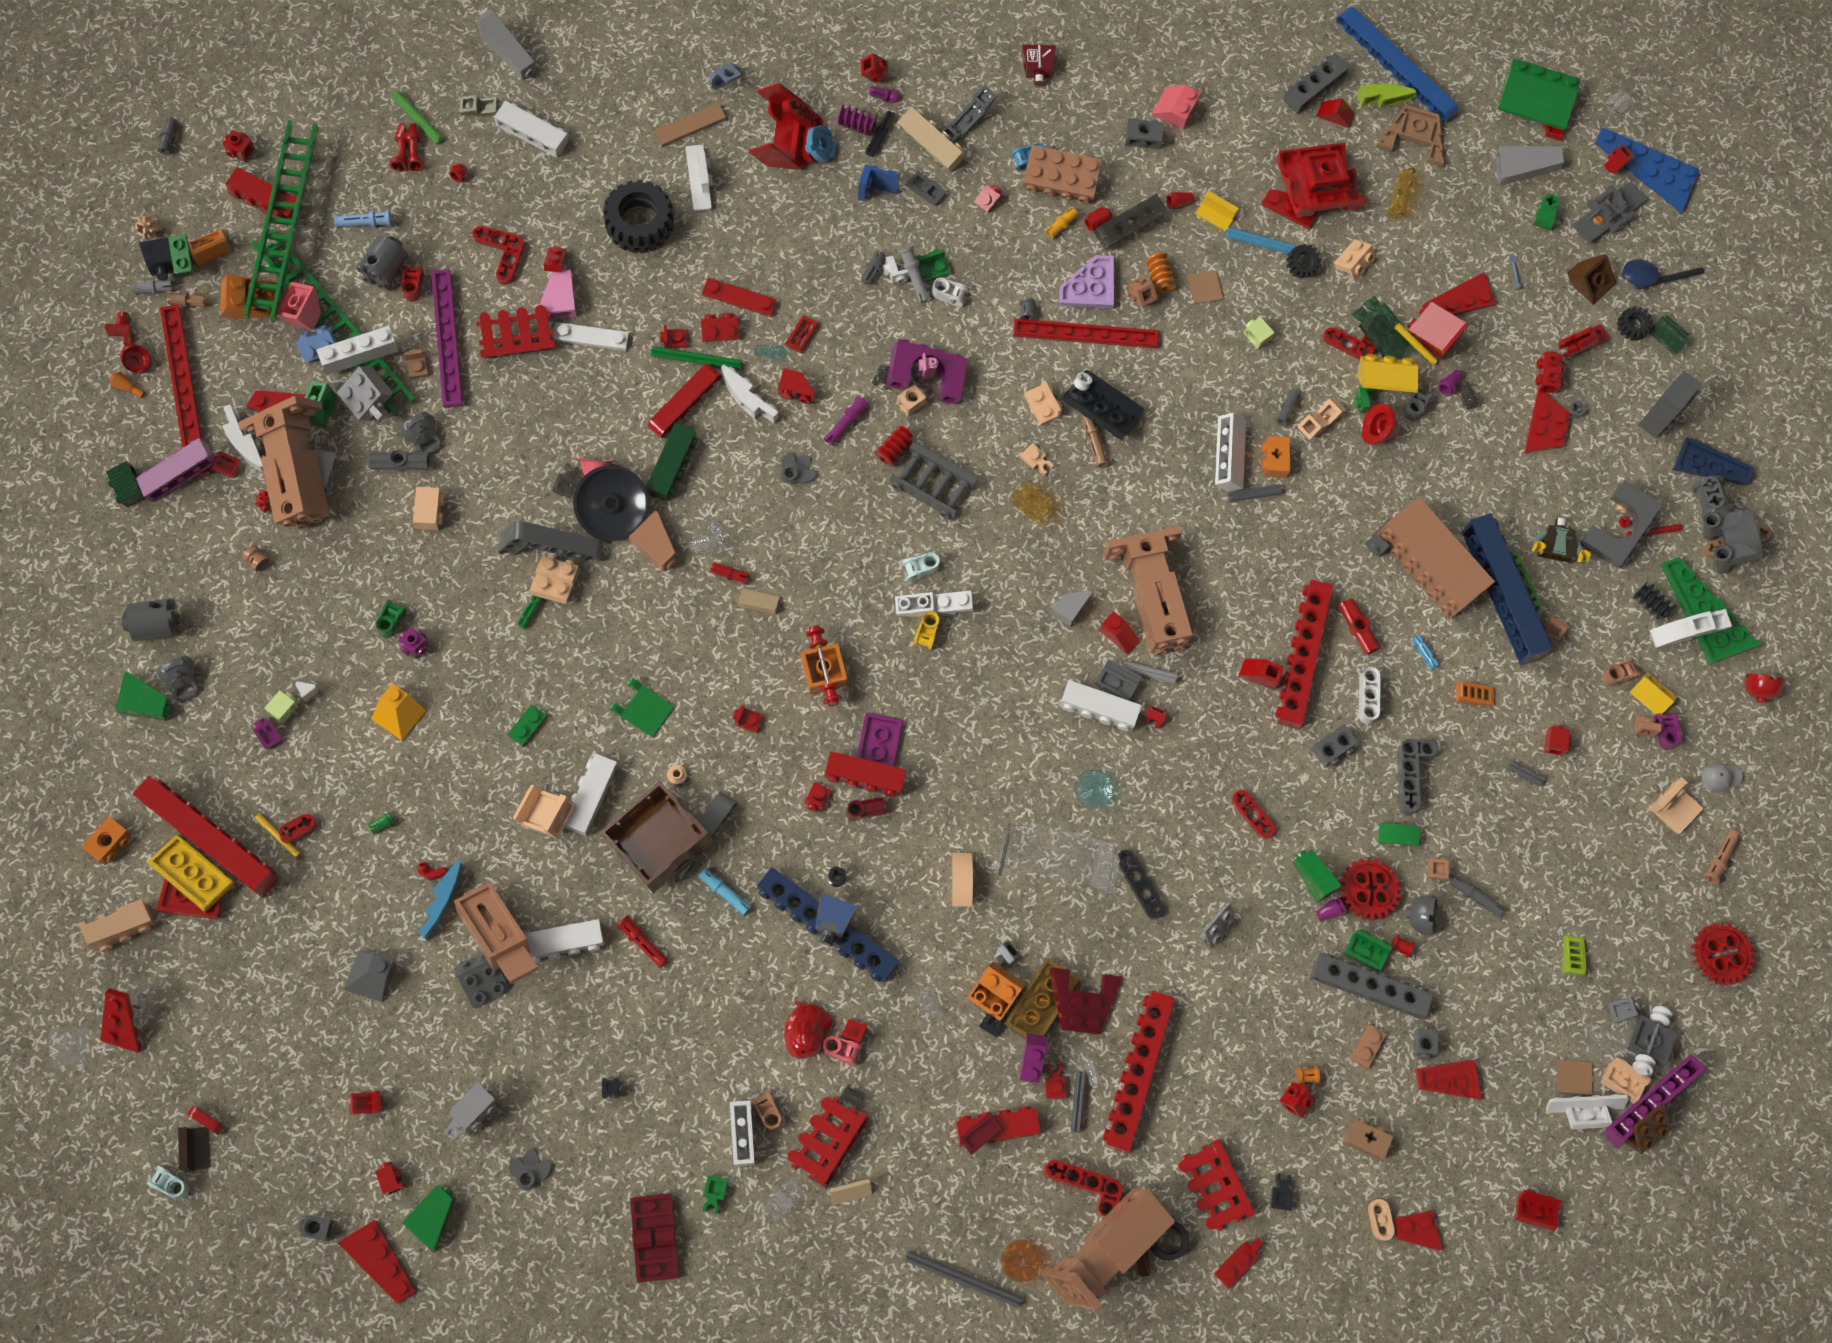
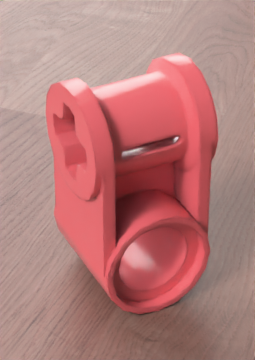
M836 1036L826 1038L822 1046L823 1052L826 1055L854 1066L857 1065L856 1059L859 1050L863 1047L861 1044ZM830 1041L835 1042L837 1050H828L827 1043Z

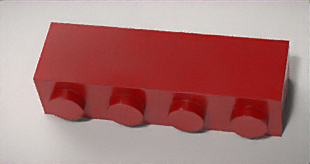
M236 167L225 183L228 193L236 199L238 197L244 199V202L251 207L254 205L259 207L264 214H267L273 185ZM278 191L276 201L295 204L297 197L287 192ZM275 207L273 215L277 218L292 219L294 210Z
M830 751L824 778H827L832 783L844 782L852 788L860 786L872 793L880 791L884 792L886 796L896 797L901 795L906 769Z
M1031 1106L1020 1107L1017 1112H1011V1109L999 1111L998 1115H993L1003 1130L987 1143L1039 1135L1041 1132L1036 1108L1031 1109ZM991 1112L979 1114V1118L971 1119V1116L959 1117V1121L955 1122L957 1139ZM958 1140L959 1148L964 1147L962 1143Z

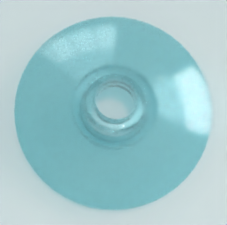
M1089 770L1083 772L1077 778L1074 792L1078 801L1084 806L1099 808L1107 804L1111 799L1113 785L1110 778L1103 772ZM1091 787L1096 789L1095 794L1090 793L1089 789Z

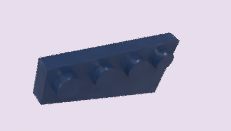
M1686 437L1672 470L1703 477L1719 475L1723 477L1724 481L1747 485L1755 467Z

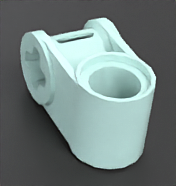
M927 553L908 558L902 562V565L906 568L907 580L913 581L936 573L939 569L940 561L935 553ZM934 561L936 564L930 567L926 563Z
M160 1165L156 1167L157 1171L151 1181L146 1183L150 1187L176 1199L185 1198L190 1191L186 1181L175 1176L174 1173ZM181 1184V1191L178 1194H175V1186Z

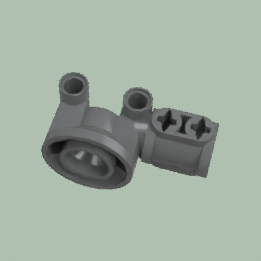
M1714 475L1696 481L1692 485V490L1694 494H1697L1703 511L1701 518L1703 520L1702 533L1704 538L1712 541L1720 535L1722 536L1724 545L1718 546L1714 551L1713 569L1719 574H1725L1733 565L1762 558L1763 552L1759 532L1751 510L1745 508L1734 511L1732 504L1728 503L1723 488L1725 484L1723 477Z

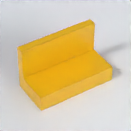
M1207 191L1195 215L1226 232L1239 208L1214 193Z
M1649 672L1630 691L1635 698L1654 714L1660 713L1662 715L1677 698L1672 691Z

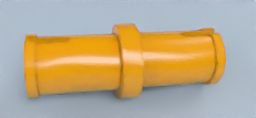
M1070 207L1061 217L1058 216L1055 219V222L1045 230V233L1049 237L1052 236L1051 239H1054L1059 232L1068 228V224L1078 216L1077 211Z

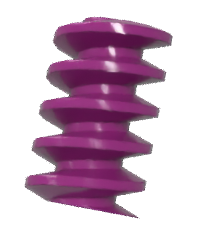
M843 104L837 123L840 126L844 123L845 128L851 125V130L854 131L857 128L858 133L864 130V135L867 136L869 133L872 134L875 128L877 115L872 119L870 112L864 116V110L858 113L857 107L851 111L850 104L846 109Z

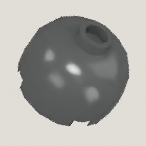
M1421 896L1413 901L1411 908L1407 907L1406 919H1410L1411 926L1415 931L1426 935L1435 934L1436 910L1438 909L1437 897Z

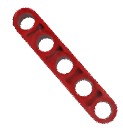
M704 364L650 419L647 427L663 439L664 435L672 430L674 424L680 418L683 419L690 412L689 409L695 406L702 399L701 397L714 387V383L717 380H721L722 374L710 364Z

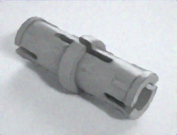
M152 279L149 282H133V288H137L133 292L134 294H156V292L173 291V286H167L173 284L172 279L164 281Z

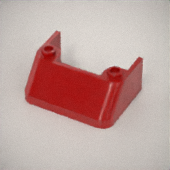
M781 83L759 89L757 93L769 101L768 113L776 121L773 144L769 143L750 149L749 154L768 167L792 170L804 168L806 162L802 158L805 127L784 113L782 103L785 99L794 97L810 109L811 107Z

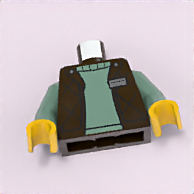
M1556 518L1554 525H1549L1546 529L1541 530L1533 539L1531 551L1538 550L1537 557L1572 563L1578 557V562H1582V559L1589 563L1591 553L1584 550L1576 536L1575 530L1566 528V519Z

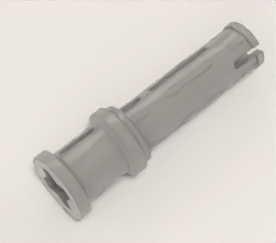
M911 245L898 250V253L902 255L903 266L908 270L918 301L921 302L930 297L918 267L920 262L915 257L914 246Z

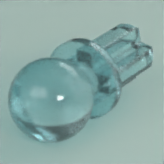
M772 344L768 346L756 345L754 347V354L756 356H766L768 359H772L773 356L777 359H783L787 355V349L783 345L775 347Z

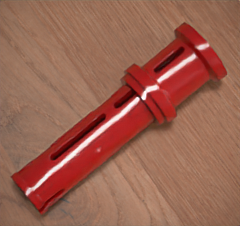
M630 915L625 916L616 925V928L621 929L628 936V940L634 941L660 968L667 962L668 958L642 933V928L638 927L630 919Z

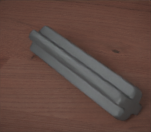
M1280 484L1229 491L1227 497L1229 502L1275 496L1282 493V487Z
M1077 1072L1075 1078L1070 1130L1077 1133L1082 1131L1087 1082V1073Z

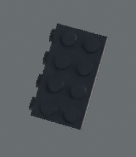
M1085 370L1084 373L1092 378V383L1088 390H1080L1073 384L1064 393L1061 400L1122 441L1139 423L1145 413V409L1089 370Z

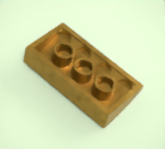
M1047 957L1004 1023V1025L1024 1039H1026V1033L1046 1036L1058 1018L1049 968H1065ZM1070 972L1069 990L1074 991L1080 982V977Z

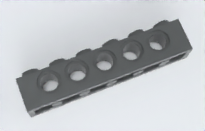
M1328 953L1319 954L1316 957L1310 976L1311 980L1419 1019L1427 1017L1433 994L1428 993L1427 989L1411 987L1408 982L1402 980L1394 981L1390 979L1389 975L1379 973V975L1372 973V970L1367 967L1361 966L1358 968L1353 966L1352 962L1336 960L1333 955ZM1330 967L1337 969L1338 976L1331 974ZM1349 974L1356 976V983L1349 980ZM1369 980L1375 983V990L1368 987ZM1387 987L1393 989L1394 996H1389L1387 994ZM1406 994L1412 996L1413 1003H1409L1406 1001Z

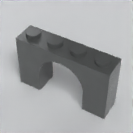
M1625 480L1619 484L1610 499L1631 514L1634 522L1631 535L1624 539H1617L1593 525L1580 541L1581 545L1616 568L1627 564L1631 558L1629 553L1638 548L1641 543L1639 541L1640 537L1648 533L1651 528L1649 524L1652 520L1655 521L1661 514L1659 509L1662 504Z

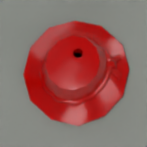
M1380 403L1372 406L1366 413L1361 434L1365 443L1370 445L1379 444L1391 439L1396 434L1398 424L1391 406Z

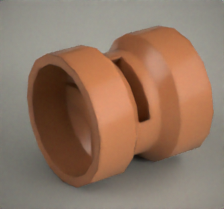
M252 545L242 555V558L247 563H250L256 572L262 570L258 566L261 562H264L266 565L270 562V558L266 554H262L261 549L257 545Z

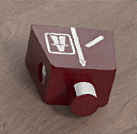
M1022 44L1021 57L1026 78H1034L1035 86H1043L1044 78H1051L1056 45Z

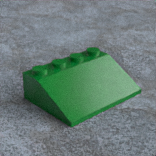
M1513 58L1507 70L1498 110L1565 130L1576 99L1580 78Z

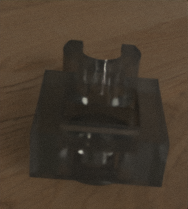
M569 463L564 467L565 475L559 473L552 489L553 493L567 498H571L577 485V479H574V477L579 474L578 466H576L573 472L569 471Z

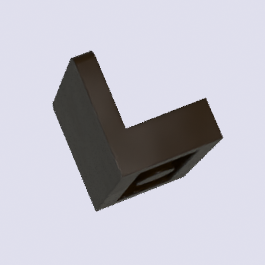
M178 1128L179 1170L193 1171L209 1168L208 1128Z

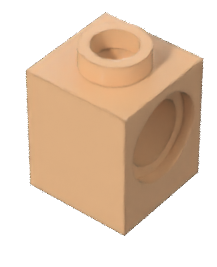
M915 384L897 396V404L907 416L926 403L925 392ZM909 398H916L917 401L912 402Z

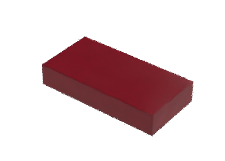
M990 1113L958 1140L969 1154L972 1155L1000 1133L1003 1128Z

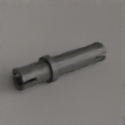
M1457 874L1449 882V885L1462 892L1463 896L1473 899L1498 918L1504 912L1503 910L1506 907L1478 890L1473 883H1468Z

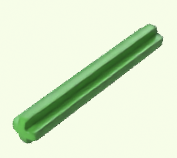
M395 91L392 99L435 144H440L444 139L443 136L400 91Z

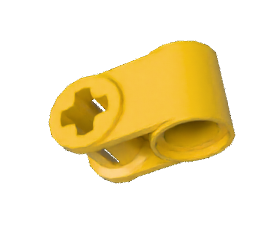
M929 611L923 615L913 645L919 644L928 647V650L932 649L939 625L937 613ZM927 619H933L935 621V624L928 625L925 621Z

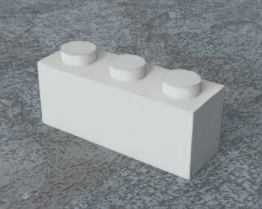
M750 1100L730 1102L734 1167L755 1165Z

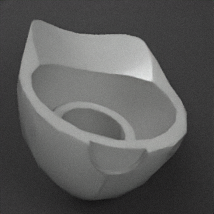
M1709 765L1701 772L1704 787L1712 792H1722L1736 787L1742 782L1743 778L1742 771L1733 765Z

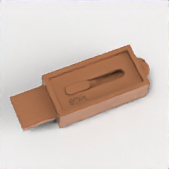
M491 883L480 888L471 889L465 892L464 896L454 900L459 917L493 971L501 968L509 983L512 984L538 970V967L529 955L530 949L526 936Z

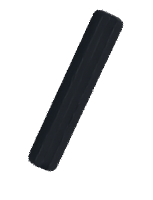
M891 111L886 112L865 150L866 155L874 157L895 119V113Z

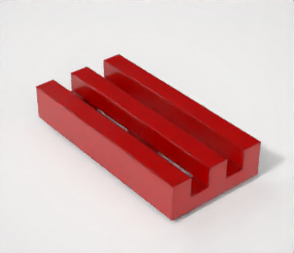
M802 315L787 339L785 346L801 354L819 323ZM806 321L807 324L803 328L795 343H791L793 338L797 334L798 330L802 326L803 322ZM812 324V328L808 332L800 347H798L799 342L803 338L809 326Z

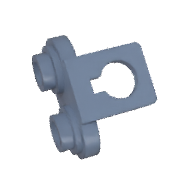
M729 63L711 73L709 84L713 89H720L740 78L742 70L738 65Z

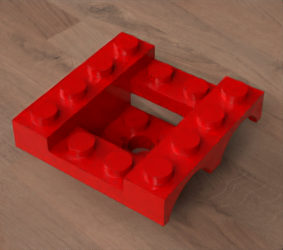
M1345 142L1279 151L1276 162L1297 218L1312 216L1315 211L1342 207H1345L1346 211L1363 209L1367 199L1366 197L1362 198L1358 192L1356 184L1357 172L1355 168L1351 169L1347 163ZM1322 167H1326L1330 171H1325ZM1337 185L1338 189L1312 192L1317 187Z

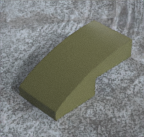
M477 95L460 97L459 113L461 115L495 116L499 110V99L497 96L479 98Z

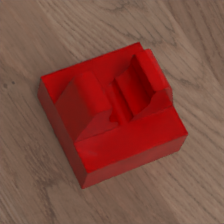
M1149 705L1145 716V724L1148 725L1151 719H1155V728L1158 729L1164 722L1167 712Z

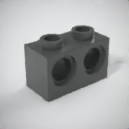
M1343 724L1314 744L1311 750L1324 767L1329 764L1332 767L1341 760L1340 756L1343 754L1348 756L1356 750L1354 747L1358 741L1347 726ZM1339 739H1344L1347 746L1341 745ZM1324 749L1330 750L1332 756H1327L1324 753Z

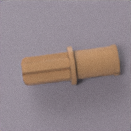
M168 293L167 299H171L167 300L169 305L179 304L187 308L189 306L204 307L207 302L205 296L190 295L189 293Z

